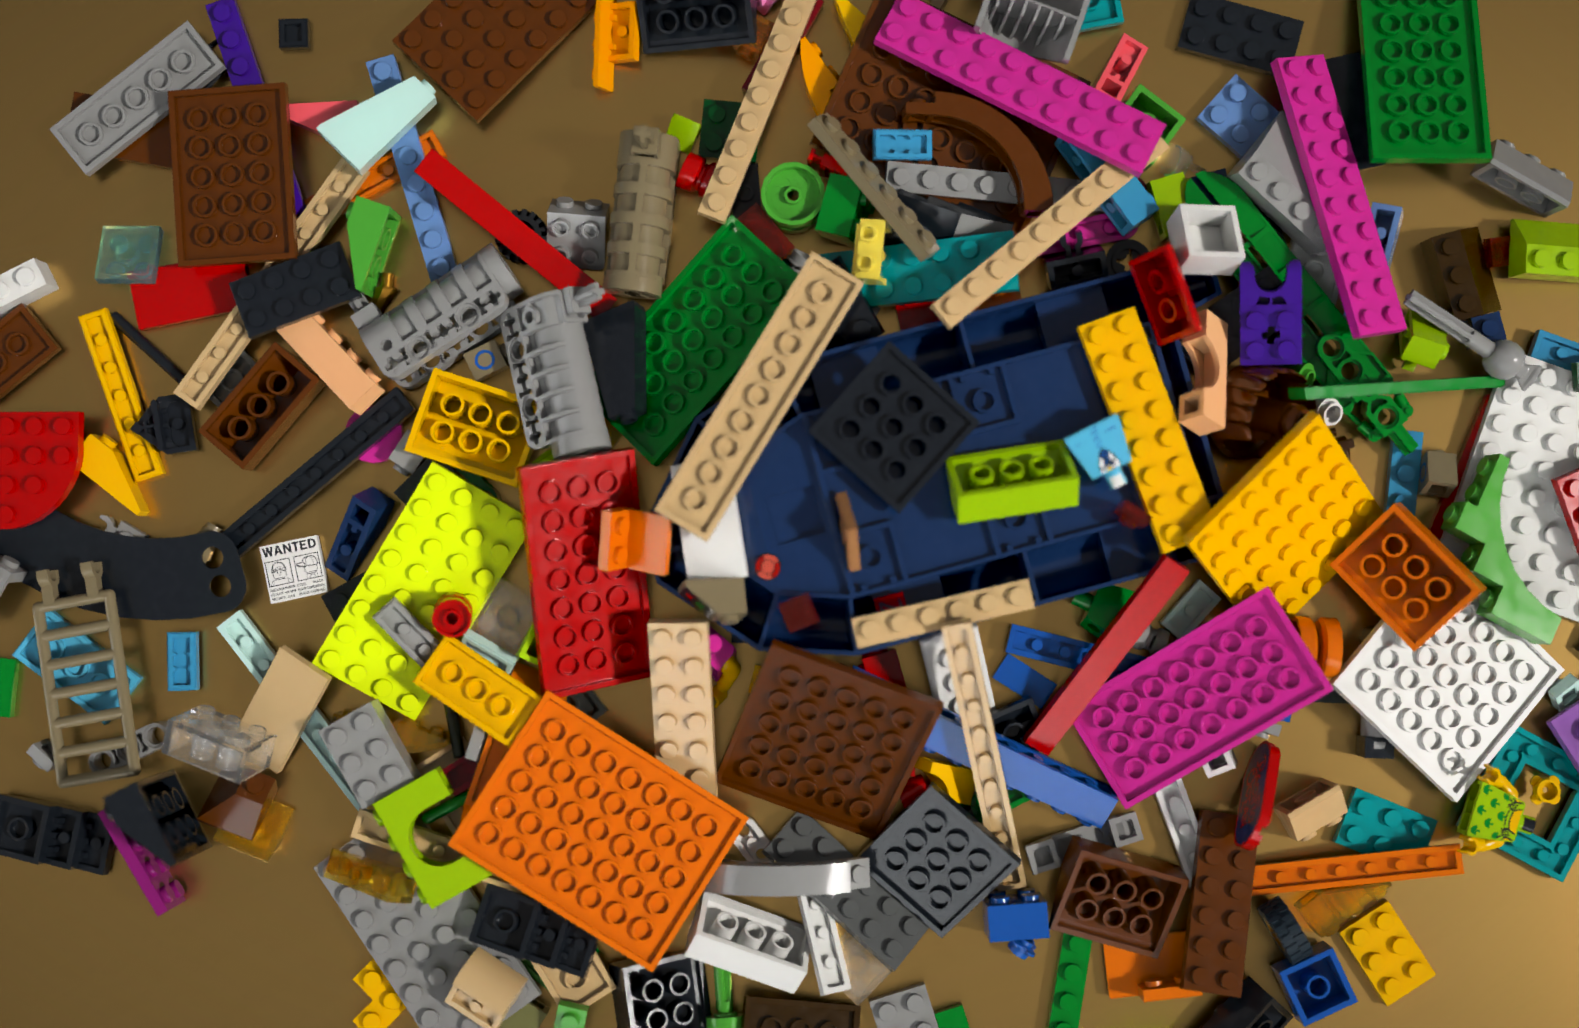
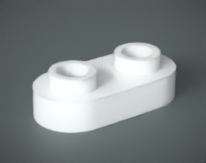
M749 817L745 824L749 828V833L747 835L739 833L734 844L749 862H771L767 857L758 858L756 855V851L761 848L764 849L770 840L755 820Z

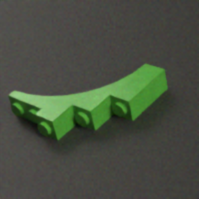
M1501 453L1485 455L1477 465V474L1473 483L1465 492V501L1452 502L1443 514L1444 521L1440 529L1469 544V547L1461 556V562L1487 586V589L1479 598V607L1476 613L1533 644L1551 645L1562 618L1543 606L1526 588L1516 573L1508 555L1501 529L1500 500L1503 480L1510 458Z

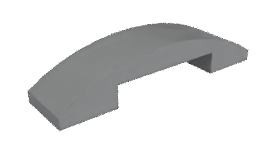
M1130 811L1109 816L1102 829L1093 825L1088 827L1082 824L1025 845L1024 848L1032 874L1036 875L1061 867L1073 835L1116 848L1144 840L1136 811Z

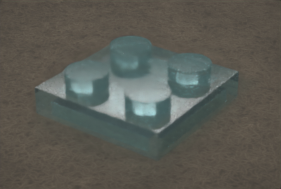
M103 226L94 279L99 284H156L164 234L160 226Z

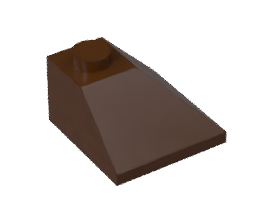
M223 767L197 817V821L252 842L278 791L276 779L250 768Z

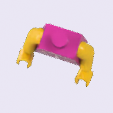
M709 626L712 679L717 682V685L712 689L713 697L717 701L714 707L717 708L728 697L727 691L740 674L741 667L736 659L737 649Z

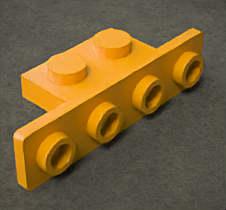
M596 0L592 80L594 87L605 92H613L614 64L639 61L640 24L636 1L616 3V0Z

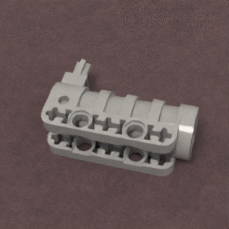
M489 243L477 251L475 255L463 263H459L451 271L439 279H435L426 285L424 289L413 296L411 295L402 301L400 305L384 314L373 302L369 303L364 294L361 293L362 298L349 302L355 313L350 318L359 330L362 341L384 375L394 380L403 389L414 390L429 381L433 368L447 369L462 359L464 353L483 345L502 332L500 325L501 314L507 308L516 305L513 299L525 291L499 251L492 243ZM494 318H495V320L498 322V324H497L496 326H495L494 322L492 321ZM488 323V330L485 334L476 335L474 333V330ZM470 335L474 340L471 342L466 337ZM458 342H460L461 346L459 350L453 347ZM446 351L450 356L447 358L443 352ZM435 356H440V361L435 367L426 366V362ZM420 367L426 371L424 374L418 370ZM412 374L411 377L413 380L411 382L403 380L404 378Z

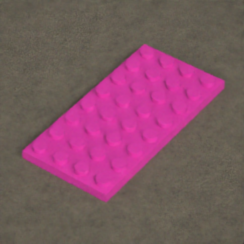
M1267 586L1104 683L1073 725L1126 810L1333 691L1334 688L1271 589Z

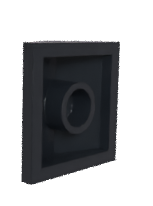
M1031 696L991 712L995 732L1039 752L1023 740V736L1039 717Z

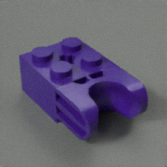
M1292 259L1287 263L1284 282L1281 286L1272 290L1261 288L1255 280L1253 264L1250 261H1242L1239 266L1240 366L1302 364V265L1300 260ZM1269 326H1274V330L1279 331L1278 336H1274L1273 340H1267V337H1262V332H1267Z

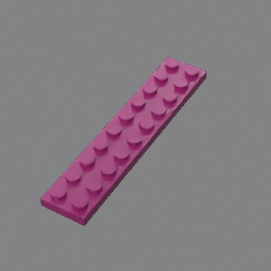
M920 0L895 1L874 39V45L1138 178L1141 176L1167 124L984 32L981 35L976 33L973 29L974 27Z
M1324 54L1276 58L1270 63L1352 337L1353 339L1400 333L1407 329L1406 322Z

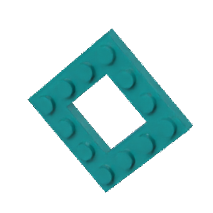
M1519 726L1488 765L1498 768L1501 774L1513 786L1526 764L1547 776H1557L1560 783L1573 789L1547 840L1533 833L1529 835L1518 831L1514 842H1505L1498 849L1563 882L1579 853V773L1564 750ZM1486 768L1484 769V771H1483V773H1482L1481 776H1483V775L1485 774ZM1460 815V817H1459V819H1458V821H1457V823H1456V825H1455V826H1457V827H1458V825H1459V821H1460L1461 815Z

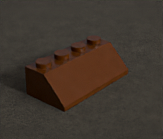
M274 342L198 432L241 469L253 471L325 387L326 383L304 362L277 342Z

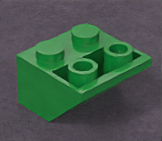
M830 173L815 230L825 238L854 248L856 225L860 224V219H868L869 214L874 213L875 207L850 177Z

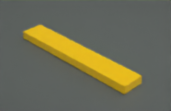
M102 308L78 316L135 483L166 474L157 447L131 430L135 422H138L145 412L109 308Z

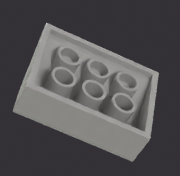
M1280 111L1226 177L1236 183L1255 206L1309 255L1324 252L1326 249L1286 114L1284 111Z

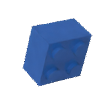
M1034 888L1018 889L1017 894H1006V891L998 892V890H994L982 900L984 932L990 943L1050 938L1047 901L1040 892H1035Z
M1324 941L1311 946L1314 953L1294 965L1286 958L1270 965L1295 1019L1304 1027L1358 1002L1333 947Z

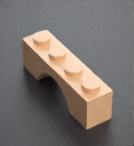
M1208 309L1198 312L1204 330L1181 340V344L1187 350L1192 360L1195 382L1191 392L1179 396L1178 422L1199 436L1225 429L1228 324Z

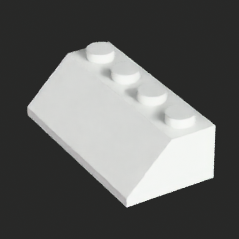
M703 892L688 932L684 956L794 994L807 974L810 949L804 925L715 893Z

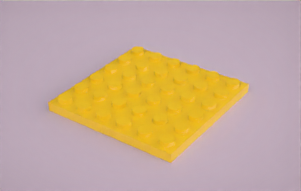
M1311 410L1181 539L1233 606L1269 586L1286 615L1291 619L1337 573L1330 564L1369 528L1383 512L1320 415Z

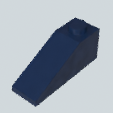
M373 486L353 495L325 567L344 580H351L386 526L395 501Z

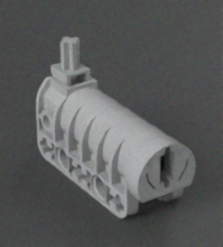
M598 282L586 287L567 286L562 290L557 289L535 295L506 309L500 319L526 441L532 449H547L551 447L554 460L612 449L599 397V389L593 371L594 367L588 349L589 345L584 331V323L589 322L587 315L592 313L590 304L601 300V295L605 294L604 288H600ZM520 343H522L524 347V354L522 357L519 350ZM533 400H535L537 404V411L535 414L532 408Z

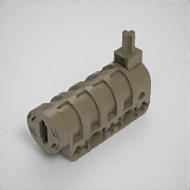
M634 125V129L624 130L620 133L617 182L614 184L613 193L614 208L610 219L611 234L606 253L608 256L607 269L604 271L603 279L604 291L611 295L635 299H660L662 287L666 285L681 146L678 138L670 134L661 133L659 128Z

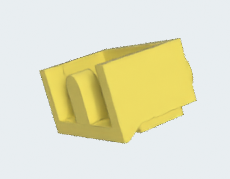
M860 219V224L856 225L851 274L867 285L886 286L887 280L880 276L882 261L886 259V253L883 251L885 233H892V227L886 220Z

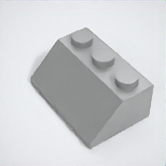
M1496 139L1492 141L1491 161L1489 163H1476L1470 173L1471 176L1543 217H1548L1568 208L1571 203L1574 182L1567 179L1564 172L1555 168L1549 169L1541 164L1539 158L1531 154L1519 152L1515 149V145L1507 140Z

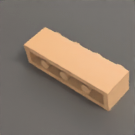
M320 314L276 330L345 405L360 416L385 392L378 384L382 379L370 367L365 370L360 365L363 359L352 348L346 350L341 343L344 339L333 328L329 331L325 328L323 324L326 320Z

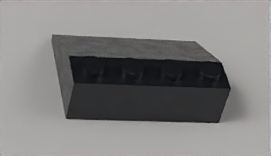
M636 0L644 54L757 42V0Z
M175 769L135 781L103 797L105 802L104 811L107 817L114 821L118 828L170 867L212 847L201 822L197 821L198 816Z
M685 950L664 953L653 973L631 959L608 964L609 972L617 986L612 991L617 1028H706V1017L711 1015L704 963L684 956Z

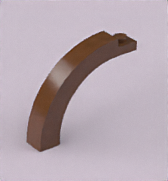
M935 91L930 99V103L922 98H915L905 102L901 110V122L943 124L958 128L981 140L999 157L1013 181L1018 203V217L1038 218L1053 206L1050 181L1038 152L1026 135L999 111L981 101L950 92Z

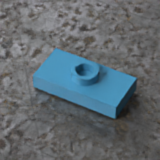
M873 129L872 160L931 161L932 130Z
M199 631L167 632L168 691L200 690Z

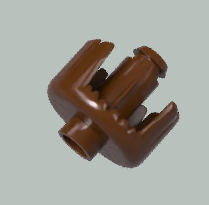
M1238 365L1227 373L1225 429L1210 433L1216 447L1224 455L1236 460L1263 458L1309 413V410L1316 409L1315 399L1291 400L1288 398V388L1310 387L1305 384L1308 383L1306 378L1293 369L1274 365Z

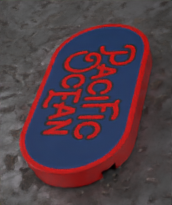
M1263 741L1255 749L1243 778L1234 841L1237 847L1248 851L1256 848L1263 839V835L1259 833L1262 827L1267 828L1269 826L1273 812L1281 752L1279 747H1276L1277 745L1268 741Z

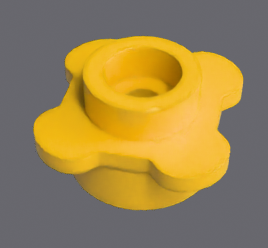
M1535 775L1530 779L1533 792L1530 796L1532 803L1539 805L1542 802L1555 805L1560 801V780L1557 776L1550 775L1548 778H1541ZM1544 787L1547 788L1546 793L1543 792Z

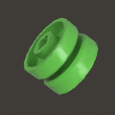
M799 162L782 163L773 168L765 177L761 188L762 209L768 223L778 231L788 234L804 233L813 228L817 223L825 194L824 183L819 174L810 166ZM795 195L798 196V199L792 201L788 197L792 199V196Z

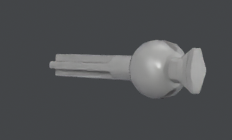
M1414 289L1404 298L1406 300L1403 302V305L1483 357V367L1490 376L1499 380H1508L1515 377L1522 391H1526L1537 380L1542 366L1525 364L1524 351L1517 343L1510 340L1491 341Z

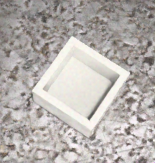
M1179 204L1166 222L1170 244L1174 247L1183 274L1231 276L1246 258L1236 207L1233 205Z

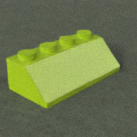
M1511 219L1508 278L1579 283V224Z
M1064 439L951 456L945 461L951 503L958 524L1078 506L1079 476Z

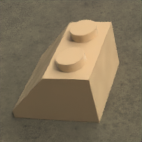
M1324 778L1273 807L1290 838L1297 842L1299 840L1304 842L1317 835L1316 830L1325 825L1330 827L1339 823L1342 820L1341 816L1348 812L1339 784Z

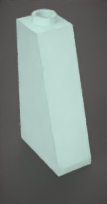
M412 76L321 123L316 129L363 176L437 104L436 97L434 96L436 90L425 79L420 82L415 76Z

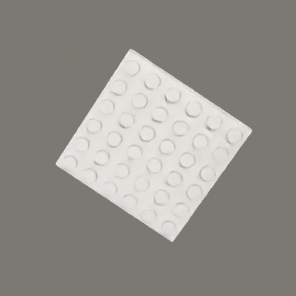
M1481 594L1415 652L1381 619L1343 664L1339 675L1329 681L1337 693L1453 802L1459 801L1476 780L1477 776L1485 769L1483 764H1489L1565 670L1539 644H1533L1478 615L1476 611L1479 607Z

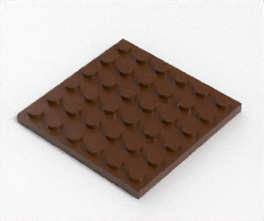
M773 639L717 770V783L874 839L885 828L943 710L944 702Z

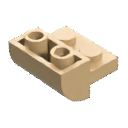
M478 947L452 983L453 987L444 1002L483 1028H499L528 979L481 947Z

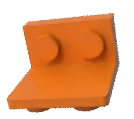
M628 507L602 510L598 570L610 572L628 568L660 576L668 575L672 521L658 513Z

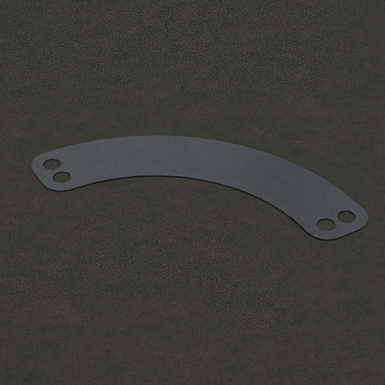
M54 510L44 519L24 528L0 529V555H7L20 562L19 566L28 571L22 583L41 592V587L37 582L36 571L49 569L50 571H59V598L87 593L85 579L80 570V563L88 561L102 562L103 574L101 579L103 590L112 589L115 591L118 614L121 618L172 620L218 614L235 609L243 601L246 594V579L237 547L230 537L221 532L208 531L171 538L131 537L103 531L83 524L57 510ZM209 547H216L223 554V562L218 568H209L203 561L204 551ZM223 575L230 581V592L224 597L216 596L211 590V581L215 576ZM104 602L78 606V608L106 614Z

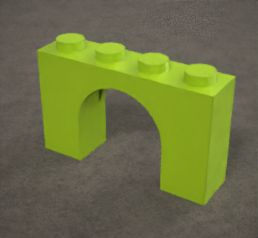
M441 766L436 767L372 804L375 808L372 811L375 820L380 826L384 825L390 835L387 837L389 845L395 853L399 851L404 860L402 867L406 875L410 879H415L419 886L416 890L420 900L424 905L429 904L431 909L494 874L465 855L446 862L432 860L422 854L415 843L413 830L418 815L424 809L454 792Z

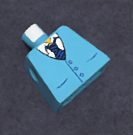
M1117 413L1102 418L1063 438L1092 480L1104 475L1111 490L1128 482L1121 466L1132 460Z

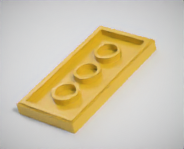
M445 636L412 681L508 748L511 747L542 699V696L456 638Z

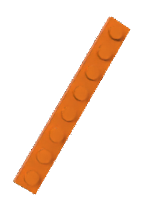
M1459 843L1256 864L1252 896L1464 874L1462 854L1457 852V849L1461 848Z

